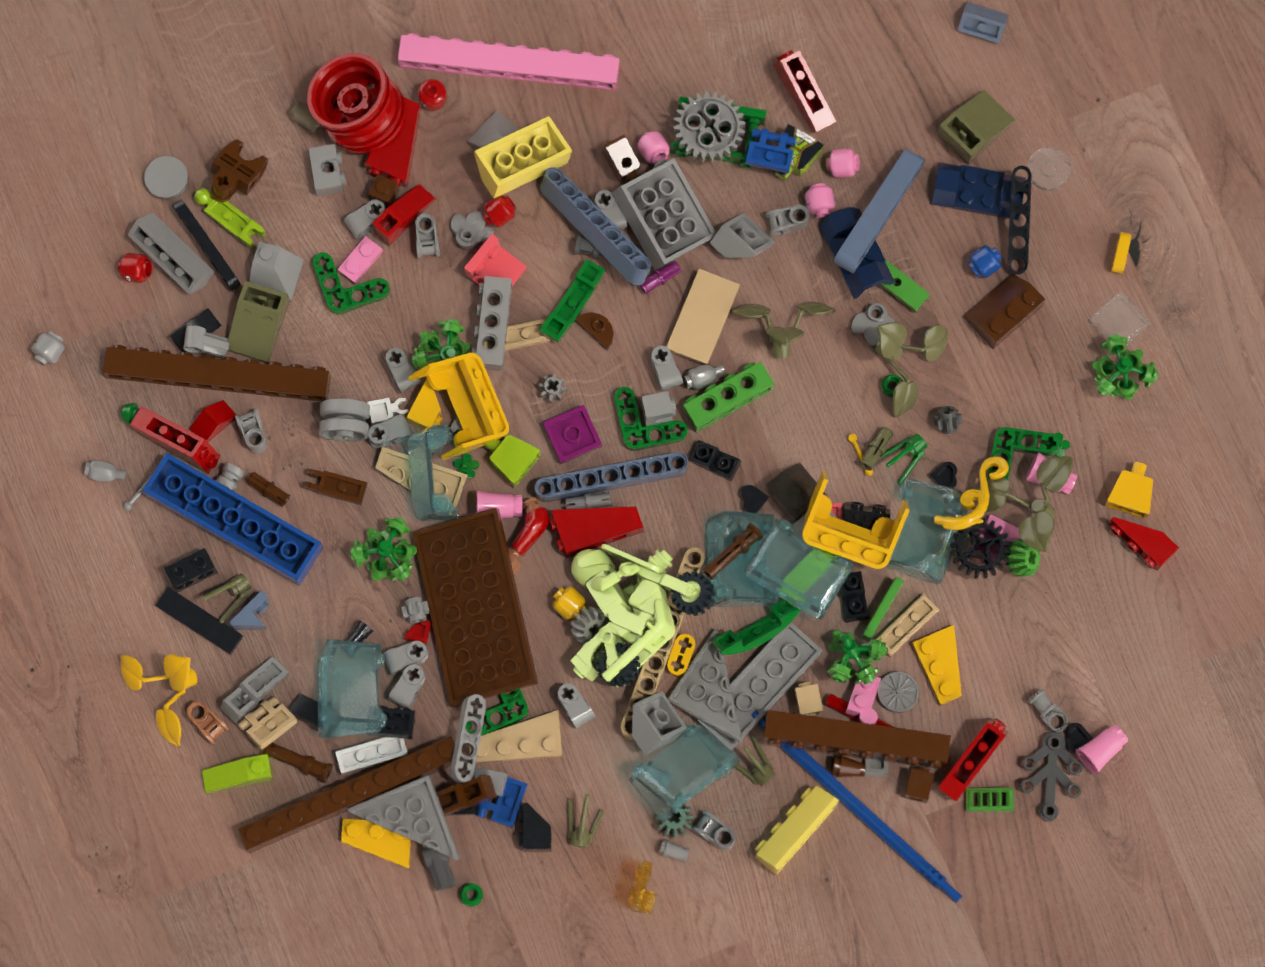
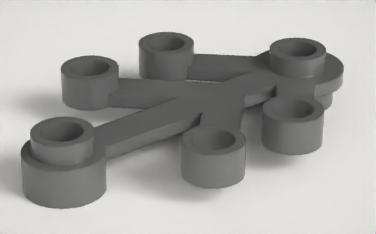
M1057 732L1048 733L1043 738V747L1032 756L1026 757L1022 762L1025 770L1032 771L1037 766V762L1048 755V764L1033 777L1025 779L1021 783L1022 792L1030 794L1034 791L1035 786L1047 777L1045 804L1039 809L1040 818L1046 822H1051L1058 816V808L1054 804L1056 779L1067 790V795L1070 798H1077L1081 794V787L1078 784H1073L1057 765L1058 756L1068 766V771L1071 775H1079L1083 770V765L1079 761H1075L1064 749L1066 745L1065 739ZM1052 739L1058 741L1057 747L1051 746L1050 741ZM1027 760H1032L1034 765L1033 767L1029 768L1026 766L1025 762ZM1073 764L1079 766L1078 772L1072 770L1071 766ZM1024 783H1030L1032 785V789L1026 790L1024 788ZM1070 788H1077L1078 794H1071ZM1048 807L1052 808L1053 815H1047L1045 809Z

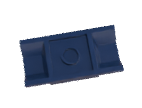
M939 162L931 205L1009 219L1011 175H1007L1005 172L972 166H958ZM1015 176L1016 180L1019 182L1026 181V178ZM1017 192L1015 194L1014 200L1017 204L1021 205L1023 203L1024 193ZM1020 214L1015 215L1013 220H1019Z
M847 207L829 214L819 224V228L834 259L862 216L858 208ZM876 240L854 273L838 266L853 299L858 298L866 289L878 284L891 285L895 283Z

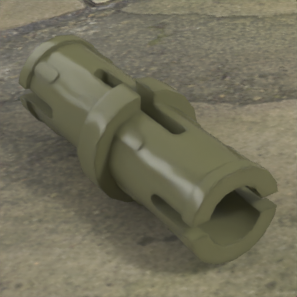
M882 426L874 441L869 443V449L859 463L864 469L871 471L878 458L885 453V447L894 435L891 429Z

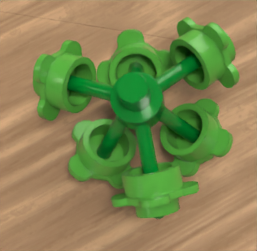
M455 319L439 322L438 326L442 327V335L447 337L445 346H440L438 331L421 332L419 336L420 345L418 349L414 348L416 355L412 356V364L415 369H422L433 359H436L432 362L435 363L466 354L471 349V346L468 342H463L458 337L459 333L464 332L465 328L461 327ZM437 349L439 350L437 354H433L430 356H427L425 352H435Z
M1119 334L1109 336L1106 340L1107 342L1101 345L1103 349H1108L1110 354H1117L1119 358L1117 364H1114L1106 355L1102 356L1099 361H1093L1092 368L1097 374V378H1094L1098 383L1096 388L1098 393H1102L1104 396L1109 393L1112 397L1120 395L1127 400L1132 399L1135 391L1139 390V385L1133 379L1128 378L1130 371L1139 373L1138 379L1145 383L1144 387L1149 388L1151 383H1154L1158 377L1155 363L1143 364L1142 356L1144 354L1140 349L1135 351L1125 350V343H1127L1128 339L1127 337H1120ZM1119 374L1123 375V378L1118 380L1116 388V386L1112 382L1119 376Z
M399 517L394 519L387 518L385 520L386 530L376 531L374 528H370L367 531L368 538L365 544H360L358 540L354 542V548L350 550L351 559L356 561L358 567H362V562L369 560V554L379 553V559H375L372 563L367 564V570L372 574L371 579L374 581H379L383 578H391V581L397 578L399 581L406 580L411 574L409 570L414 566L409 564L413 555L417 553L416 546H411L407 539H402L400 543L393 547L391 543L393 538H401L404 532H410V528ZM385 558H389L391 560V562L395 566L393 569L389 570L390 565L385 560Z
M840 630L833 631V640L829 644V649L833 652H842L843 658L836 660L833 665L829 666L827 673L831 675V679L835 682L843 683L844 681L848 682L856 674L858 678L855 681L856 684L862 681L864 684L871 683L876 678L874 674L879 671V668L873 669L870 663L875 660L881 661V656H886V651H888L886 642H882V638L879 637V640H872L858 646L856 641L853 640L854 636L852 633H842ZM848 659H855L860 668L857 672L852 669V664Z

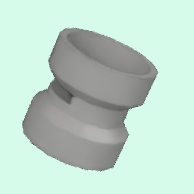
M225 462L222 467V475L217 476L215 481L235 492L237 482L243 478L245 472L237 466Z

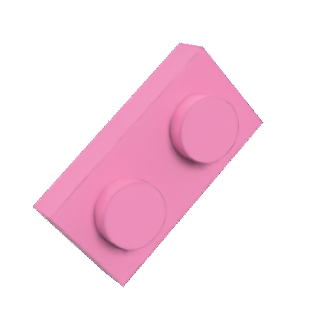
M365 236L337 270L356 285L383 253V249Z

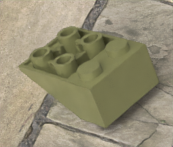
M984 90L952 113L939 126L938 135L969 164L1013 124L1015 119Z
M245 281L237 302L228 338V351L268 363L290 303L288 294Z

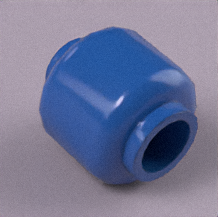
M984 245L970 255V262L968 264L977 277L987 278L1001 268L999 260L1002 256L995 247L991 249L989 246Z

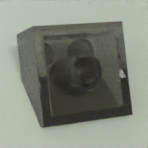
M798 463L782 471L769 481L765 486V491L789 521L794 524L807 513L817 482L803 465Z

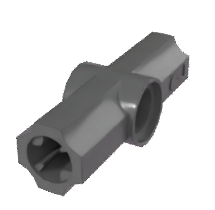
M422 845L423 849L421 850L427 868L430 869L437 892L455 886V879L448 863L450 861L449 857Z

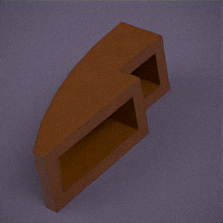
M490 775L479 776L462 784H455L436 792L445 816L497 797Z

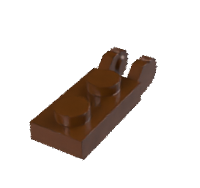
M309 468L306 469V475L321 479L319 485L311 482H302V488L318 492L321 495L362 505L368 485L367 482L328 471L322 472Z

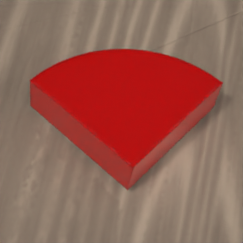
M422 621L414 625L407 631L404 639L411 642L421 641L427 645L432 621Z

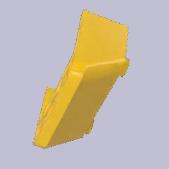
M467 353L431 363L408 377L409 381L427 377L433 389L437 391L446 389L463 430L454 435V445L456 448L441 456L442 460L468 453L508 434V421L482 359L477 354Z
M822 470L806 514L802 530L804 541L811 546L875 569L884 568L889 563L910 511L908 502L902 500L895 520L881 517L874 522L871 530L830 516L832 502L828 496L823 494L828 482L827 472Z

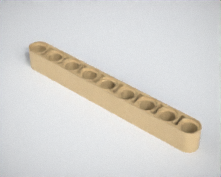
M690 548L686 551L676 576L677 579H679V575L684 577L685 572L690 574L692 571H696L698 574L701 573L705 559L702 550ZM696 555L701 561L693 565L689 563L688 558ZM670 592L668 602L672 617L677 621L676 631L673 637L668 640L669 646L664 649L660 648L643 664L621 723V733L627 740H634L632 734L625 731V726L633 721V705L656 694L686 614L672 603L671 595H674L672 592ZM652 660H658L661 663V667L653 670L648 664ZM644 681H650L654 687L650 691H644L640 685Z

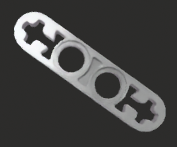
M478 694L466 697L462 704L450 769L451 778L457 783L469 781L474 774L486 709L485 699ZM475 701V704L478 705V708L474 709V707L470 705V702ZM468 721L472 722L475 726L473 734L466 731L465 725ZM464 743L468 744L471 748L469 756H465L461 751ZM463 767V771L466 772V775L461 777V773L458 772V769Z

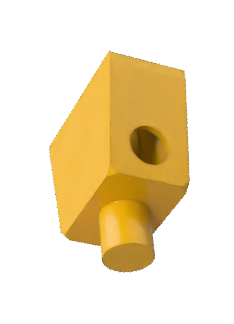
M1134 462L1131 472L1122 470L1105 503V507L1146 519L1150 512L1153 479L1144 476L1147 465L1141 462Z

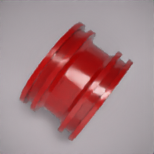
M348 53L337 56L325 63L310 82L307 93L309 111L319 125L327 131L333 141L348 152L361 154L380 149L398 134L406 116L404 96L380 64L370 56L360 53Z

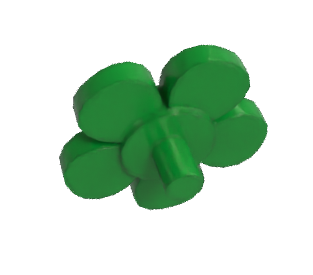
M1055 433L1061 444L1059 452L1055 455L1056 457L1065 456L1064 450L1069 449L1070 442L1063 440L1062 433ZM1049 440V443H1045V445L1048 446L1047 449H1051L1052 446H1056L1053 443V440Z
M466 453L462 457L463 461L461 459L454 461V466L460 468L457 472L466 474L468 479H472L476 475L472 469L477 470L480 465L477 460H472V456Z

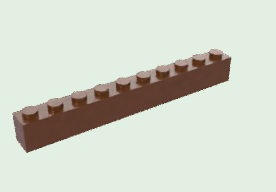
M122 345L106 347L103 374L106 379L319 402L328 400L331 379L330 372L326 371V368L319 366L308 369L299 364H291L289 367L282 366L279 362L261 364L258 360L247 359L246 362L237 361L233 357L215 359V356L208 354L197 357L188 352H180L179 355L171 354L168 350L150 352L147 348L136 347L135 350H132Z
M452 736L239 828L238 830L246 850L249 853L255 852L347 812L349 807L450 767L455 747Z

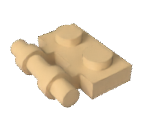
M274 696L268 701L264 700L259 704V708L252 713L248 712L243 716L244 719L238 723L242 731L249 726L251 727L246 733L261 750L298 723L296 717L283 704L274 709L279 704ZM267 714V716H265L263 719H261L260 721H258L259 718H261L263 715Z

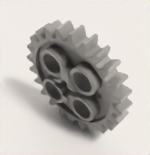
M706 91L704 97L696 93V100L688 97L689 105L684 102L681 103L683 110L677 109L676 115L678 117L674 118L676 126L673 127V132L678 133L675 135L676 141L682 140L679 143V148L687 147L685 150L686 155L693 152L694 160L700 155L702 162L705 161L706 157H709L711 163H713L715 156L722 161V154L730 157V149L737 151L736 144L742 143V138L739 136H744L745 133L741 129L745 127V122L740 121L743 119V113L737 114L739 106L732 107L733 99L726 102L725 94L719 99L717 98V92H714L713 96L709 97V93ZM714 109L717 111V114L711 116L706 111ZM697 112H701L703 118L699 114H697ZM690 121H697L699 126L691 127L688 123ZM726 126L730 129V131L728 133H723L719 130V128ZM704 138H708L712 141V143L709 145H705L701 142V140Z

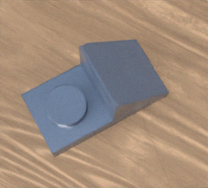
M261 590L229 622L234 630H266L265 625L256 615H261L269 607L268 603L270 602L269 597Z

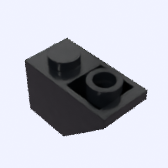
M523 803V809H519V823H523V832H519V846H523L524 852H551V826L528 803Z

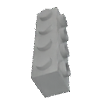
M154 213L137 219L128 233V236L189 295L206 287L214 274V271Z

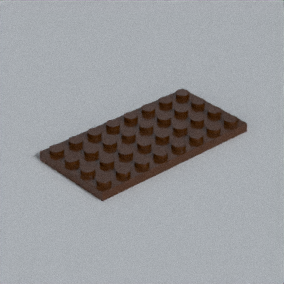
M493 508L412 532L450 707L461 706L466 697L478 694L486 699L538 684L499 509Z

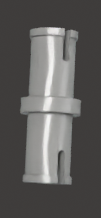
M585 493V496L565 498L566 504L575 503V505L566 506V508L586 509L612 506V500L602 501V499L611 498V493L594 495Z

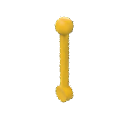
M852 433L848 436V441L853 443L860 460H862L864 456L857 443V436ZM865 469L864 473L866 476H871L873 470Z

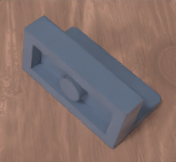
M967 2L958 31L999 44L1009 15Z

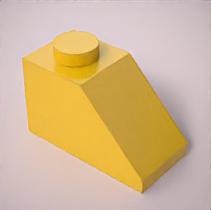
M426 379L406 418L409 424L432 434L434 429L438 430L441 426L443 417H441V408L435 391Z

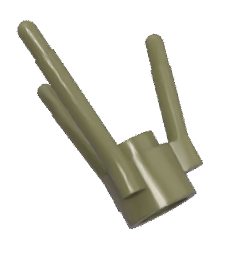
M242 573L204 594L203 600H208L227 589L234 597L239 595L238 599L219 620L221 624L224 623L242 600L249 596L247 591L251 589V585Z
M753 734L751 739L763 762L760 763L748 747L745 746L743 749L756 766L752 770L754 775L724 753H720V757L747 776L754 784L758 782L763 786L776 775L772 771L774 769L773 766L769 763Z
M588 793L585 794L580 826L575 827V831L572 799H568L569 833L567 839L571 840V846L588 848L589 843H593L595 832L604 813L602 809L599 811L588 834L589 829L585 828L590 797Z

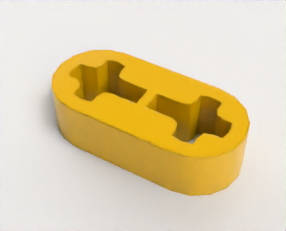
M1120 232L1111 272L1123 274L1132 234Z
M689 634L678 636L671 651L667 669L670 675L674 677L684 675L695 650V640ZM685 639L689 640L691 648L687 647L684 654L680 653L681 645L679 642H684ZM678 657H681V666L684 668L678 669V672H676L671 664L676 663Z

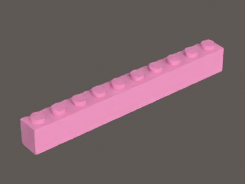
M417 34L401 35L398 56L400 68L617 90L619 58L609 54L594 56L589 52L575 54L569 50L556 52L543 47L537 49H529L524 45L509 47L503 43L490 45L477 40L471 43L463 42V40L458 38L443 40L438 36L424 38Z

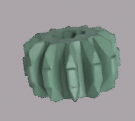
M672 799V806H669L664 801L663 807L665 810L657 808L656 812L662 816L655 817V822H663L657 829L660 831L666 828L664 832L665 837L672 831L673 838L676 839L677 831H680L681 835L685 836L686 831L683 827L687 829L692 828V825L686 821L694 820V816L686 815L692 810L691 807L682 809L685 801L682 800L679 806H676V800ZM670 814L674 816L679 815V823L669 822Z

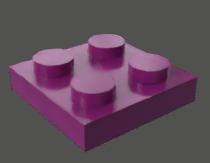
M584 405L543 422V426L561 464L602 447V443Z

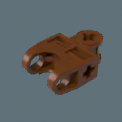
M238 139L232 141L212 161L211 173L214 174L211 187L212 198L218 202H226L232 198L237 190L248 195L260 181L269 159L262 155L254 160H245L239 155L244 143Z

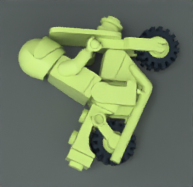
M602 544L601 549L598 550L587 549L580 551L572 561V575L580 585L590 591L600 609L611 622L603 626L570 660L576 666L573 669L574 672L581 679L586 677L590 681L600 676L604 681L617 688L623 687V684L629 685L630 679L633 681L636 679L634 674L639 675L640 671L638 669L675 634L676 629L666 590L674 594L671 595V599L678 609L687 615L698 616V612L704 614L705 608L708 610L711 608L708 605L710 602L714 603L715 599L712 598V596H716V592L713 590L714 585L704 575L698 574L696 571H692L691 574L685 572V577L679 575V579L665 574V569L673 566L671 563L673 558L664 549L662 551L657 549L653 557L649 556L648 562L606 544ZM606 553L624 562L620 565L618 572L615 571V565ZM634 574L638 576L637 584H631L624 589H621L617 583L621 580L622 576H632ZM623 640L633 645L631 647H628L627 645H625V642Z

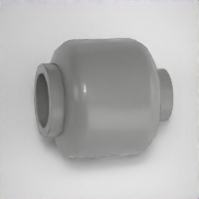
M51 331L41 333L31 348L32 352L36 355L34 360L44 366L47 363L56 364L65 350L64 340Z

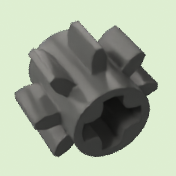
M944 406L939 409L938 415L934 416V424L942 433H954L959 429L958 425L963 424L962 414H959L958 409L955 410L952 406Z

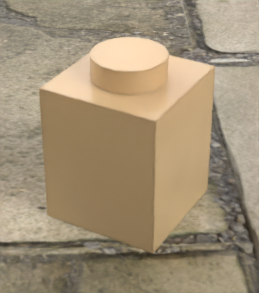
M812 682L798 684V688L794 690L798 714L809 716L821 715L823 707L818 684L812 685Z

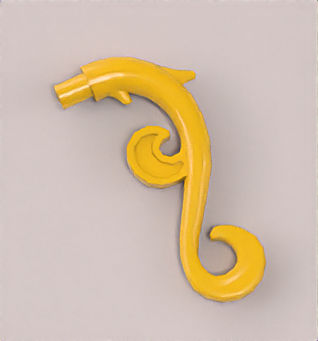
M990 457L982 463L979 472L980 491L975 489L967 490L960 497V504L964 509H974L971 513L956 517L936 515L934 523L942 525L944 529L963 530L972 525L983 523L981 518L987 510L990 498L986 471L992 466L998 467V470L990 473L989 477L991 480L1000 479L1008 473L1009 466L1007 461L1001 457ZM976 500H977V501H978V505L975 506V503H974L973 501H976Z

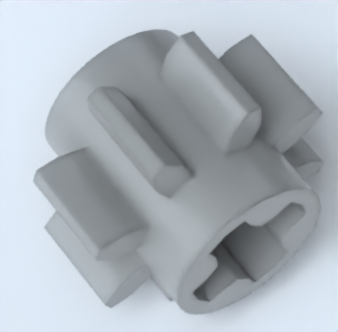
M555 373L550 378L545 375V383L539 384V388L545 390L541 393V397L547 396L550 403L556 398L561 401V392H567V388L561 387L565 383V379H557ZM549 386H557V391H554L553 389L549 390Z
M421 597L405 600L406 606L401 607L404 620L409 619L410 624L425 621V615L430 614L427 601L422 602Z

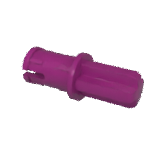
M673 261L659 271L657 269L654 270L655 273L647 277L645 282L639 286L645 294H648L651 290L661 284L665 285L667 280L682 271L681 267L676 261Z

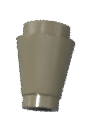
M299 101L289 113L293 121L313 132L320 127L306 103L303 104Z

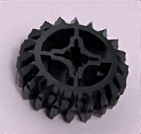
M986 518L982 519L983 523L957 530L959 534L953 533L952 538L956 541L950 542L949 545L955 548L950 551V556H958L953 559V564L961 563L958 570L961 572L966 568L965 575L967 577L971 571L975 572L974 579H978L979 573H982L983 578L987 579L988 571L992 576H995V568L1002 571L1004 567L1001 563L1007 564L1009 559L1005 556L1011 554L1009 549H1005L1011 545V542L1003 541L1008 537V534L1003 533L1000 535L999 533L1003 527L998 526L994 529L995 521L993 520L990 522V525H985ZM975 532H984L993 538L982 539ZM969 535L972 547L963 553L961 545L963 540ZM976 543L979 544L980 547L987 546L984 548L983 551L985 553H982L980 550L976 551ZM998 544V557L991 562L988 550ZM978 558L985 565H975L967 559Z

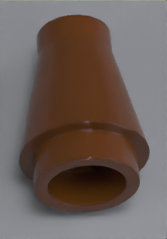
M842 755L838 757L833 756L830 773L836 775V777H864L866 764Z

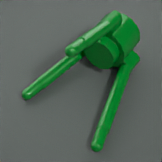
M915 434L911 438L907 437L904 441L891 447L880 456L883 458L904 447L903 451L886 464L887 467H890L906 454L911 457L916 456L898 481L899 485L904 482L918 461L925 455L923 451L928 445L919 434Z

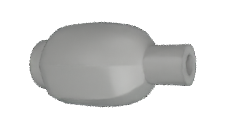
M701 365L690 369L688 375L684 376V382L688 389L700 390L713 384L717 376L724 374L725 370L722 365L715 368L710 365Z
M93 460L91 463L86 462L84 475L93 481L112 482L115 479L125 480L126 471L117 470L116 466L112 463Z

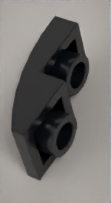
M207 308L173 333L170 338L181 352H187L183 349L187 326H200L205 328L207 333H213L222 325L210 309Z
M698 440L689 458V461L729 481L733 480L741 464L739 458L724 453L719 448Z
M861 571L839 574L846 622L869 619Z
M303 694L299 695L289 710L296 719L310 724L313 730L328 736L332 735L343 719L341 715Z

